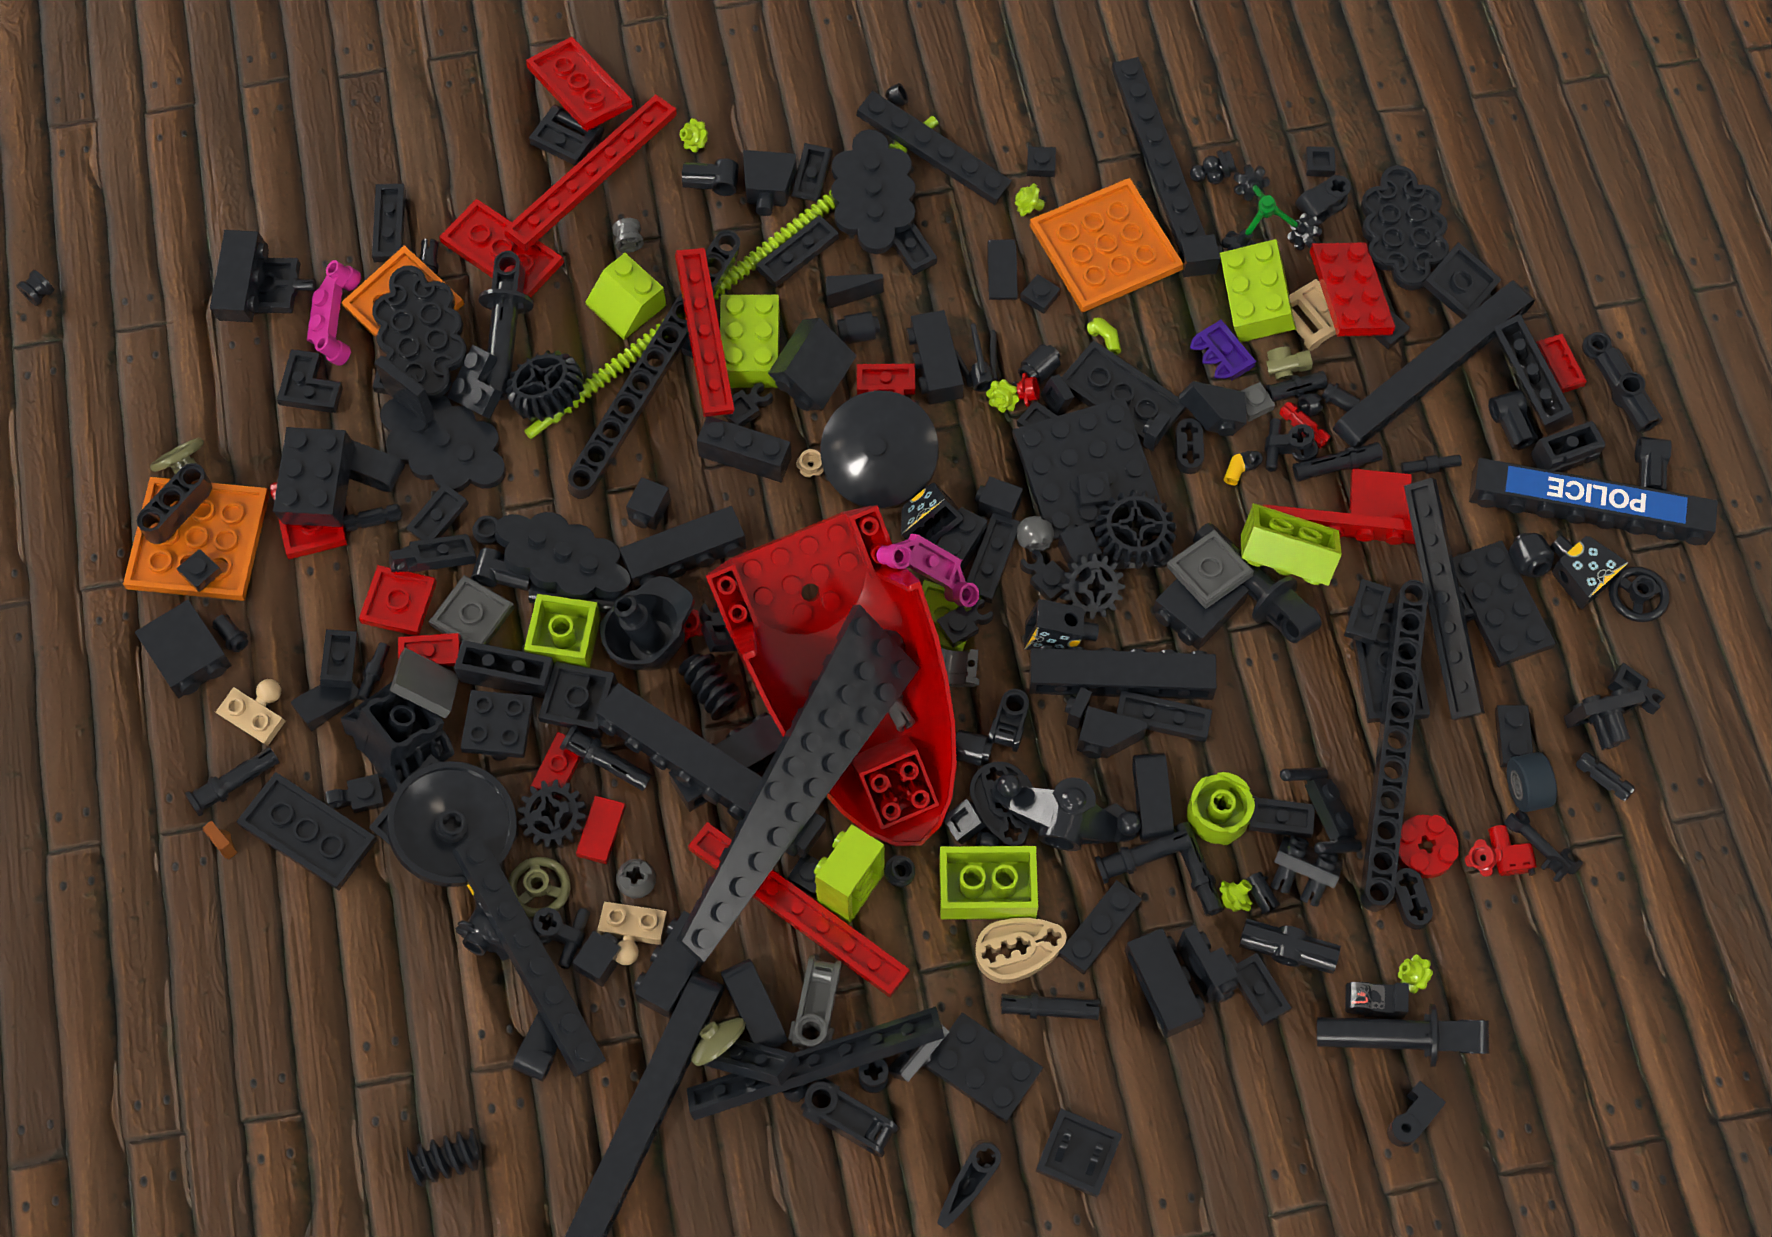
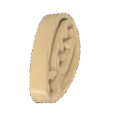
M1011 918L993 922L982 930L977 939L975 948L976 963L981 972L995 982L1007 984L1020 981L1041 971L1053 962L1066 943V932L1060 925L1042 919ZM1052 932L1054 937H1060L1057 939L1056 946H1052L1050 942L1043 941L1047 938V933ZM1017 941H1021L1023 945H1029L1026 948V954L1021 955L1019 950H1014L1011 952L1009 959H1006L1004 954L997 955L994 963H990L988 958H982L985 956L987 949H991L992 953H997L1001 951V945L1006 944L1008 949L1015 948Z

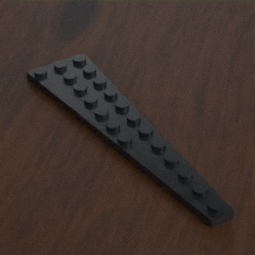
M860 604L853 605L836 637L838 641L831 654H827L822 663L824 667L818 679L813 680L808 690L810 694L803 707L798 709L792 720L791 727L786 731L749 801L750 807L744 819L739 820L734 830L736 834L728 848H724L719 858L721 862L715 874L709 877L702 890L701 897L696 901L676 939L699 962L706 961L920 669Z

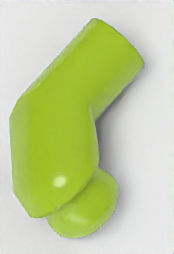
M1099 317L1094 318L1093 321L1087 324V330L1090 335L1095 337L1100 334L1104 338L1106 349L1115 355L1121 353L1118 332L1112 325Z

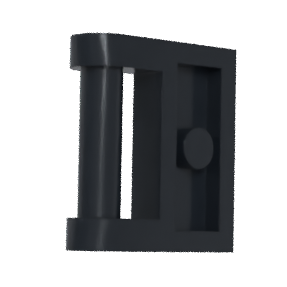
M553 105L531 134L529 140L530 144L573 165H577L586 156L594 143L601 139L604 128L598 125L586 132L570 114L564 112L562 107ZM558 122H561V123H563V124H565V125H567V126H569V127H572V128H574V129H576V130H578V131H580V132H582V133H584V134H586V135H585V136H582V135H580V134H578V133H575V132H573V131H571V130H569V129H567V128H565V127H563V126H561V125H559V124H557V123H558Z

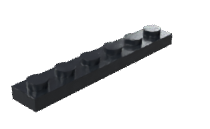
M873 90L857 110V117L993 205L997 204L1011 184V179Z

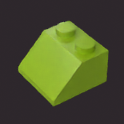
M624 253L603 270L585 303L625 340L666 306L664 287L629 255Z

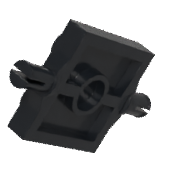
M267 258L264 260L262 268L264 281L263 285L259 286L257 295L259 298V309L254 313H293L295 297L298 292L316 290L315 279H299L301 263L298 258Z

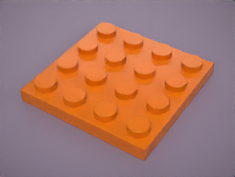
M1130 178L1030 219L1031 229L1082 313L1183 270L1184 264Z
M150 477L142 509L170 479ZM211 483L212 491L210 495L176 532L161 544L150 543L140 528L137 527L123 582L124 587L128 590L245 601L270 494L268 489ZM179 501L172 503L170 506H175ZM159 523L153 524L150 528L156 527ZM198 549H201L222 571L217 578L200 592L181 576L176 569Z

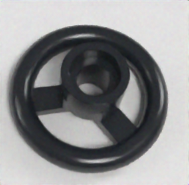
M1626 568L1621 574H1617L1612 579L1609 586V598L1615 610L1623 617L1635 622L1653 621L1659 618L1669 605L1670 595L1665 581L1657 573L1647 568ZM1630 576H1638L1633 582L1627 579ZM1619 586L1629 593L1633 601L1632 611L1621 602L1618 595ZM1656 594H1660L1658 606L1651 612L1643 613L1645 601L1650 600Z

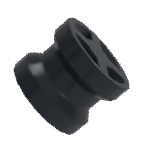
M36 270L29 273V278L26 281H20L16 285L25 298L35 306H39L42 303V298L45 295H51L55 291L48 280Z

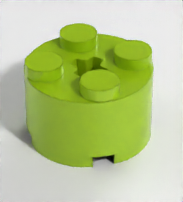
M1220 772L1215 775L1206 776L1196 784L1187 807L1188 822L1191 823L1193 831L1201 839L1214 844L1229 845L1243 835L1247 829L1255 808L1254 798L1247 783L1237 775ZM1219 806H1222V807H1224V810L1221 811V810H1219V809H1217V808H1218Z

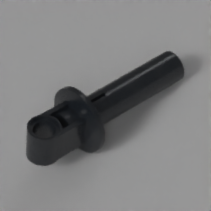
M504 251L496 256L492 288L481 292L478 298L479 303L483 307L492 310L487 352L498 358L485 384L503 392L499 400L508 399L505 390L508 388L506 382L511 379L510 373L512 372L518 314L527 313L534 307L533 299L523 293L525 269L517 254L512 251ZM515 265L512 271L504 272L508 266Z
M1212 523L1202 526L1193 538V543H1196L1215 529L1241 557V550ZM1247 563L1254 573L1250 579L1242 584L1249 589L1248 594L1257 602L1252 612V619L1256 623L1269 621L1291 643H1298L1321 628L1322 621L1319 613L1295 593L1298 585L1297 580L1289 576L1275 582L1260 567Z
M1435 1004L1429 1005V1014H1424V1020L1317 1017V1047L1424 1050V1056H1429L1430 1067H1436L1439 1051L1489 1054V1020L1439 1021Z

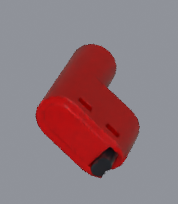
M1498 825L1488 829L1492 848L1500 849L1503 854L1502 860L1496 862L1499 876L1525 873L1533 876L1536 874L1534 869L1537 868L1536 858L1531 843L1511 845L1506 825Z

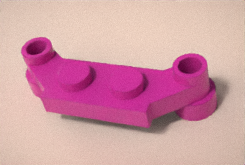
M333 260L326 268V278L320 287L314 291L312 297L307 341L314 344L315 349L324 354L328 361L341 366L347 362L351 354L350 347L336 339L342 290H354L360 283L361 273L351 266H344L340 262Z
M910 534L908 540L889 546H882L877 551L879 563L894 569L909 567L945 588V599L949 602H955L958 606L972 607L979 599L977 586L965 581L960 567L962 560L918 534Z

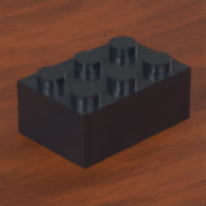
M286 427L273 512L283 524L342 527L354 451V442L346 430Z

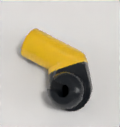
M1246 451L1234 455L1226 471L1224 482L1233 486L1237 485L1241 473L1253 470L1262 464V454L1258 451Z

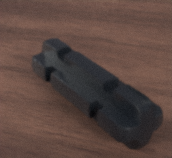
M393 504L388 505L386 509L380 507L359 512L358 515L354 513L345 515L343 517V527L346 532L358 530V527L363 529L385 524L387 520L390 522L398 521L402 518L400 506Z
M1585 752L1577 761L1576 766L1585 773L1587 771L1590 772V777L1609 791L1613 789L1615 791L1614 795L1623 801L1627 800L1634 792V785L1627 780L1624 782L1620 780L1621 776L1604 763H1597L1595 761L1596 757L1589 752Z

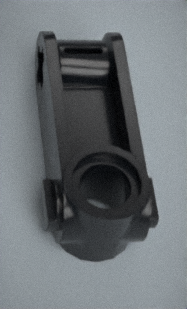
M826 1078L817 1080L807 1089L805 1100L800 1107L803 1111V1117L817 1125L823 1124L866 1151L881 1158L885 1154L883 1149L891 1135L899 1130V1127L894 1122L842 1092L838 1085ZM823 1094L831 1102L825 1108H817L812 1103L813 1098ZM882 1130L881 1133H880V1135L878 1136L877 1140H875V1138H876V1136L878 1135L879 1131Z

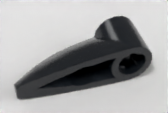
M539 1011L517 1052L512 1069L543 1082L552 1066L558 1046Z
M979 1140L971 1146L969 1157L958 1174L940 1213L937 1224L946 1229L970 1205L999 1167L1001 1154L993 1142ZM988 1148L993 1150L990 1153L993 1157L991 1162L984 1161L983 1164L977 1162V1160H980L977 1155L979 1150L984 1152Z

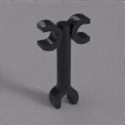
M1518 810L1515 815L1511 813L1506 818L1504 824L1513 832L1521 833L1546 858L1541 868L1543 870L1546 868L1553 870L1556 874L1553 878L1555 882L1561 881L1567 873L1575 874L1583 865L1581 860L1575 862L1568 857V854L1571 852L1569 848L1563 849L1559 854L1529 824L1530 818L1525 812Z

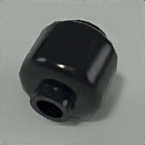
M1523 533L1517 536L1509 549V555L1518 572L1527 577L1537 578L1545 575L1551 569L1555 559L1554 552L1546 539L1538 533Z

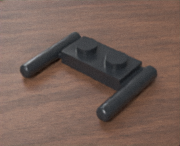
M1317 767L1281 770L1280 778L1283 781H1307V784L1304 786L1330 841L1317 842L1314 846V851L1318 855L1361 851L1362 842L1354 837L1357 835V832L1353 825V818L1346 811L1340 798L1338 787L1333 783L1332 779H1327V769Z

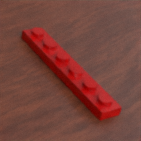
M705 248L676 250L675 259L703 416L733 414L734 405Z
M1263 504L1264 507L1339 530L1340 538H1356L1362 542L1379 540L1386 541L1391 545L1402 543L1416 544L1411 520Z

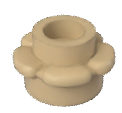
M805 450L797 459V468L800 469V473L805 477L819 476L824 471L821 454L817 450Z

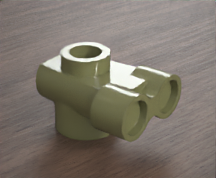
M1279 347L1267 352L1269 361H1266L1269 377L1275 376L1278 381L1289 379L1293 376L1292 372L1312 370L1313 364L1310 350L1292 355L1290 347Z

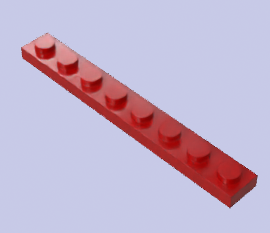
M655 94L504 229L505 237L527 251L677 116V109Z
M707 822L690 842L688 849L717 870L721 862L719 858L724 848L729 847L732 839ZM773 869L752 896L890 998L910 973L909 968Z

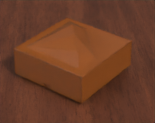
M212 820L203 826V831L225 859L228 858L229 860L237 854L229 831L218 829Z

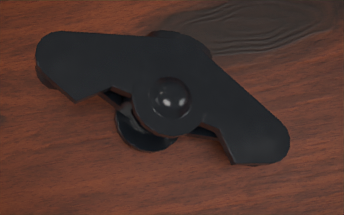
M1007 773L995 780L992 785L991 793L993 798L1036 831L1038 839L1042 843L1053 848L1078 851L1081 849V845L1128 842L1137 836L1141 828V819L1135 812L1126 811L1116 803L1105 809L1098 806L1093 788L1088 782L1080 778L1070 777L1063 779L1056 785L1054 790L1034 788L1027 775Z

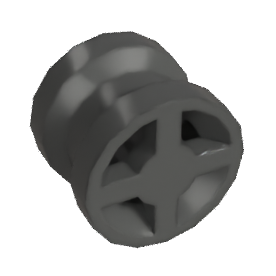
M624 218L613 224V233L617 237L615 244L618 251L630 253L643 247V237L639 234L641 226L637 219Z

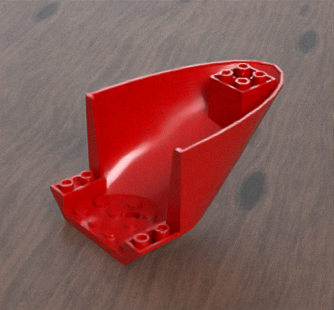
M878 505L836 514L732 557L705 575L733 643L783 737L791 727L792 720L798 709L802 708L810 694L808 690L813 680L818 679L824 667L822 663L827 654H831L838 641L836 637L853 605L860 604L883 629L893 630L901 635L905 643L904 652L920 668L902 692L904 696L903 702L912 718H914L915 723L909 729H906L904 725V731L899 732L887 712L826 797L840 813L868 835L894 846H922L941 827L952 800L957 765L955 719L949 680L939 637L921 582L907 568L894 569L879 563L877 560L878 549L892 544ZM807 584H815L818 587V593L813 599H805L802 596V589Z

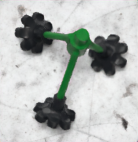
M1249 164L1244 167L1245 174L1235 173L1233 178L1239 185L1234 187V192L1237 195L1243 194V199L1246 201H1251L1254 195L1260 201L1258 213L1249 227L1239 234L1229 231L1221 241V245L1224 248H1228L1227 251L1256 244L1251 240L1253 237L1252 232L1262 218H1269L1273 215L1279 216L1291 225L1293 231L1288 234L1287 238L1291 243H1294L1297 250H1303L1305 244L1308 248H1311L1312 243H1316L1313 237H1319L1322 234V229L1318 227L1321 224V219L1318 217L1311 218L1308 214H1302L1300 220H1294L1280 210L1272 196H1265L1263 187L1269 186L1270 179L1269 177H1263L1265 169L1262 166H1258L1254 171L1253 166Z

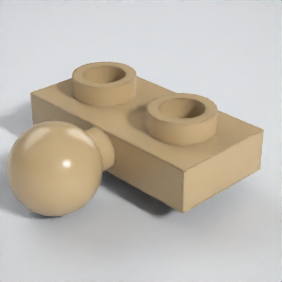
M273 679L261 681L256 688L257 698L255 700L233 687L215 713L268 746L285 723L282 717L266 708L268 703H274L280 698L281 687L279 683Z
M604 901L597 931L601 935L607 932L617 939H622L618 943L621 946V950L616 961L621 965H630L637 960L639 955V949L635 941L661 945L667 921V911Z

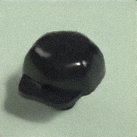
M658 576L650 579L637 590L630 591L617 599L614 606L600 623L602 643L606 648L605 651H608L610 659H613L617 664L633 670L652 671L665 666L685 641L684 624L695 603L693 595L671 578Z

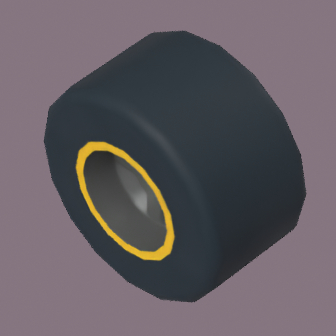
M1541 752L1510 758L1506 770L1507 782L1511 797L1517 808L1522 812H1530L1552 807L1557 798V784L1548 758Z

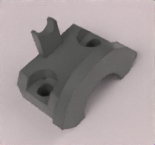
M941 648L949 686H978L979 679L976 678L978 650L952 651ZM973 662L975 665L970 667L968 663Z

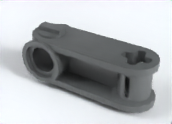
M809 956L796 1022L792 1021L788 1038L789 1041H793L792 1046L804 1050L832 1041L834 1028H830L842 961L837 960L835 963L816 960L815 956ZM808 1029H815L820 1033L819 1037L815 1040H807L802 1035Z

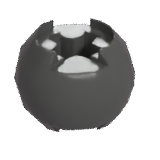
M1032 516L1020 522L1016 537L1019 545L1029 549L1030 552L1034 549L1043 551L1052 544L1054 529L1049 521L1043 520L1040 516Z
M630 859L619 868L616 875V884L625 896L632 899L643 898L653 890L656 884V873L648 862L642 859ZM636 873H640L642 879H638L637 884H632L630 878H635Z

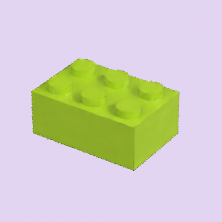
M1277 239L1221 252L1220 257L1233 325L1240 343L1296 330Z
M721 295L720 334L730 388H752L759 382L764 384V388H778L775 384L776 381L768 372L779 357V295Z
M1255 503L1251 507L1241 533V557L1247 563L1257 567L1264 565L1274 568L1276 572L1285 576L1293 574L1302 577L1306 582L1313 585L1321 583L1329 586L1342 555L1339 530Z
M852 824L846 832L842 830L837 835L832 844V847L835 849L828 858L822 857L814 870L816 874L815 892L817 893V902L848 925L853 921L884 875V844Z
M1036 846L940 847V920L1036 919L1038 911Z

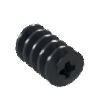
M700 653L695 654L683 661L678 669V673L684 676V681L687 685L691 686L693 694L698 695V701L701 704H705V711L711 714V719L714 721L719 720L733 710L742 693L740 691L730 693L735 687L734 682L723 684L727 680L728 674L723 672L717 675L721 669V664L714 663L710 665L715 659L713 654L710 653L705 656Z
M473 1127L469 1128L468 1139H465L460 1131L456 1132V1142L454 1143L451 1142L447 1135H444L443 1146L441 1147L438 1146L434 1139L430 1140V1149L427 1151L421 1142L417 1143V1152L414 1155L407 1146L410 1169L420 1187L426 1185L427 1175L433 1183L438 1182L440 1171L446 1179H450L453 1167L459 1175H464L466 1164L473 1172L477 1171L479 1160H481L479 1145Z

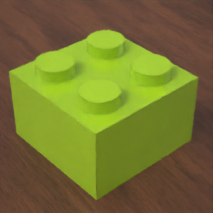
M537 594L524 651L526 653L551 657L554 664L555 662L590 668L601 619L597 602Z

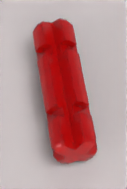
M1290 401L1285 403L1280 409V416L1286 421L1291 420L1290 424L1293 427L1300 424L1310 426L1314 431V441L1317 443L1318 448L1324 447L1328 443L1330 435L1324 429L1319 430V425L1303 411L1298 412V407Z

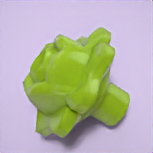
M692 118L690 123H685L684 128L679 133L681 140L684 141V148L690 149L695 153L698 152L699 148H704L708 139L705 123L702 121L698 122L695 118Z
M1035 183L1030 187L1021 188L1016 194L1015 205L1018 206L1017 211L1020 212L1022 217L1027 213H1031L1033 209L1041 211L1044 207L1045 202L1039 199L1040 189L1037 188Z
M1002 379L1000 382L993 381L991 388L986 392V396L990 398L989 405L996 407L1001 413H1004L1006 410L1013 411L1016 403L1020 401L1019 396L1016 394L1017 387L1009 384L1005 379Z
M1244 879L1239 884L1223 881L1219 889L1222 893L1221 900L1223 905L1233 912L1242 909L1249 912L1253 902L1250 900L1248 892L1252 889V885Z
M1417 954L1413 956L1412 960L1405 959L1399 967L1398 978L1401 979L1400 983H1409V991L1411 993H1416L1419 988L1425 989L1433 975V971L1429 969L1431 962L1427 959H1422Z

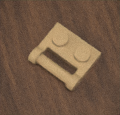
M1317 279L1289 295L1291 306L1298 305L1319 330L1313 333L1292 308L1296 331L1304 339V345L1308 350L1313 351L1322 342L1336 334L1320 282Z

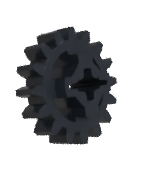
M1089 553L1087 559L1083 555H1078L1077 564L1070 561L1067 563L1070 568L1069 572L1061 571V575L1066 580L1058 584V587L1065 589V593L1060 596V599L1069 600L1067 605L1082 607L1084 615L1086 613L1089 619H1095L1096 612L1099 616L1106 617L1105 609L1108 608L1115 611L1114 600L1122 601L1123 599L1117 593L1118 590L1125 588V585L1118 583V579L1124 575L1122 572H1114L1118 564L1112 561L1107 563V556L1100 555L1097 560L1095 553ZM1083 570V573L1076 579L1077 575ZM1102 570L1107 574L1109 580L1104 579ZM1096 582L1095 588L1088 590V584ZM1075 592L1082 596L1084 605L1077 599Z
M554 780L552 787H548L545 781H541L542 789L537 790L532 786L530 791L533 795L530 798L522 796L521 799L526 804V807L518 808V813L525 816V818L519 820L518 823L520 827H528L523 834L527 838L534 836L533 843L536 846H539L544 841L547 849H551L553 842H556L560 848H564L563 840L567 838L573 843L575 842V838L572 835L574 831L583 832L579 822L587 821V816L580 813V811L587 808L585 802H577L581 794L578 791L571 793L572 787L569 783L560 788L558 780ZM554 795L562 796L569 802H559L555 800ZM542 800L538 809L534 810L535 805ZM550 804L557 812L555 814L556 819H554L555 825L548 818L550 815L549 810H551ZM572 818L570 824L563 829L567 820ZM545 826L551 831V834L542 833L535 827Z

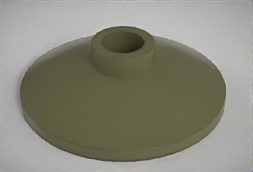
M734 1018L719 1025L715 1022L706 1025L700 1032L702 1039L694 1049L691 1062L695 1066H701L724 1053L744 1031L745 1021L742 1018Z

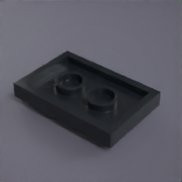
M963 1012L934 1051L932 1059L925 1065V1068L1004 1123L1008 1122L1043 1070L1041 1065Z

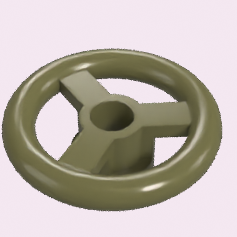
M195 438L165 453L150 465L151 471L158 472L171 467L174 474H176L183 466L196 463L194 458H190V455L204 445V440L202 438Z
M533 857L521 862L512 871L508 880L526 915L532 918L538 910L542 909L526 906L535 897L548 895L557 898L552 904L544 908H552L558 911L565 904L570 893L571 884L566 869L557 861L547 857ZM540 866L548 867L556 872L561 882V888L550 884L547 873L541 870ZM530 869L523 880L526 891L518 897L517 882L520 876ZM536 882L543 883V886L541 888H533V885Z

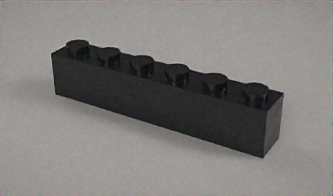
M1047 645L1031 648L1029 694L1077 695L1082 687L1091 691L1092 696L1120 697L1121 690L1155 698L1213 700L1217 689L1216 654H1208L1205 651L1177 653L1174 650L1146 652V650L1138 648L1129 651H1116L1108 647L1098 650H1085L1083 647L1078 646L1068 649H1055Z

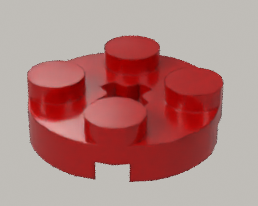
M1417 815L1411 817L1402 825L1398 863L1402 868L1416 870L1422 878L1441 876L1448 871L1458 857V838L1452 827L1446 823L1442 816ZM1423 839L1433 844L1431 848L1432 853H1427L1425 849H1419L1418 845L1422 843Z

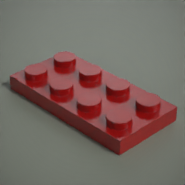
M573 37L526 60L529 71L586 132L633 107L632 99Z
M476 198L439 236L441 243L492 278L496 256L504 251L514 252L519 257L526 272L523 293L532 297L564 263L563 257L539 240L527 251L523 250L505 237L504 229L511 221ZM515 265L508 266L504 272L512 271Z
M1366 242L1312 243L1309 252L1337 336L1392 335L1395 330V324Z

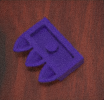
M1222 320L1198 333L1191 342L1190 349L1206 350L1202 364H1218L1214 378H1229L1233 381L1255 367L1256 360Z

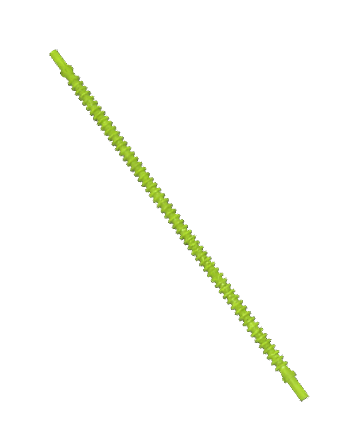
M934 116L923 122L931 129L938 125V121ZM896 141L894 142L895 145H889V148L900 149L907 153V148ZM831 190L829 195H823V200H817V205L812 204L811 210L807 208L805 209V214H799V219L794 218L793 224L787 223V228L782 227L780 229L781 233L775 232L774 238L769 237L768 243L764 241L762 242V247L757 246L756 252H750V257L744 256V261L737 262L738 266L733 265L731 267L732 271L728 272L715 293L714 299H719V294L724 295L725 289L730 290L731 284L737 285V280L742 281L744 279L743 275H750V270L755 271L757 263L819 215L823 217V213L829 214V209H835L836 205L832 201ZM685 313L677 314L680 319L686 320ZM656 324V329L651 328L649 335L643 334V339L638 338L637 344L631 343V348H625L624 354L618 353V359L612 358L611 364L605 363V369L599 368L598 374L592 373V379L586 378V383L583 384L584 390L579 393L580 399L573 401V407L578 408L579 402L585 403V397L591 398V393H597L598 387L604 388V383H610L611 377L617 378V372L623 373L624 367L630 368V362L636 363V358L642 356L661 324ZM567 407L564 410V414L566 412L572 413V407ZM558 413L554 419L546 417L543 422L538 419L526 428L524 432L530 439H533L552 423H558L564 414Z

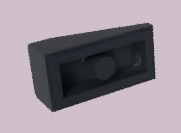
M804 143L792 197L817 202L821 198L833 157L832 148Z
M989 240L987 245L989 300H1017L1016 240Z
M883 274L827 276V308L838 307L883 293Z
M353 682L352 688L319 685L292 700L291 704L309 729L313 731L356 701L359 689Z

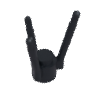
M972 323L971 331L978 363L971 366L972 370L969 372L956 349L955 352L959 368L966 379L967 387L973 386L975 391L983 392L991 388L993 381H998L996 371V331L991 330L989 366L987 362H984L977 326L975 323Z

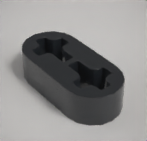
M1191 418L1180 421L1175 433L1176 464L1178 469L1185 474L1197 473L1201 469L1204 460L1202 425L1197 420ZM1185 429H1190L1193 434L1191 442H1187V434L1184 433ZM1188 451H1192L1193 464L1188 463V459H1186Z
M1411 868L1399 870L1396 875L1394 898L1401 918L1409 928L1414 930L1422 929L1429 923L1433 915V909L1422 877L1416 870ZM1403 877L1408 882L1413 881L1414 883L1410 889L1411 896L1406 886H1400ZM1412 902H1414L1417 911L1424 912L1421 920H1418L1417 916L1410 915L1414 909Z

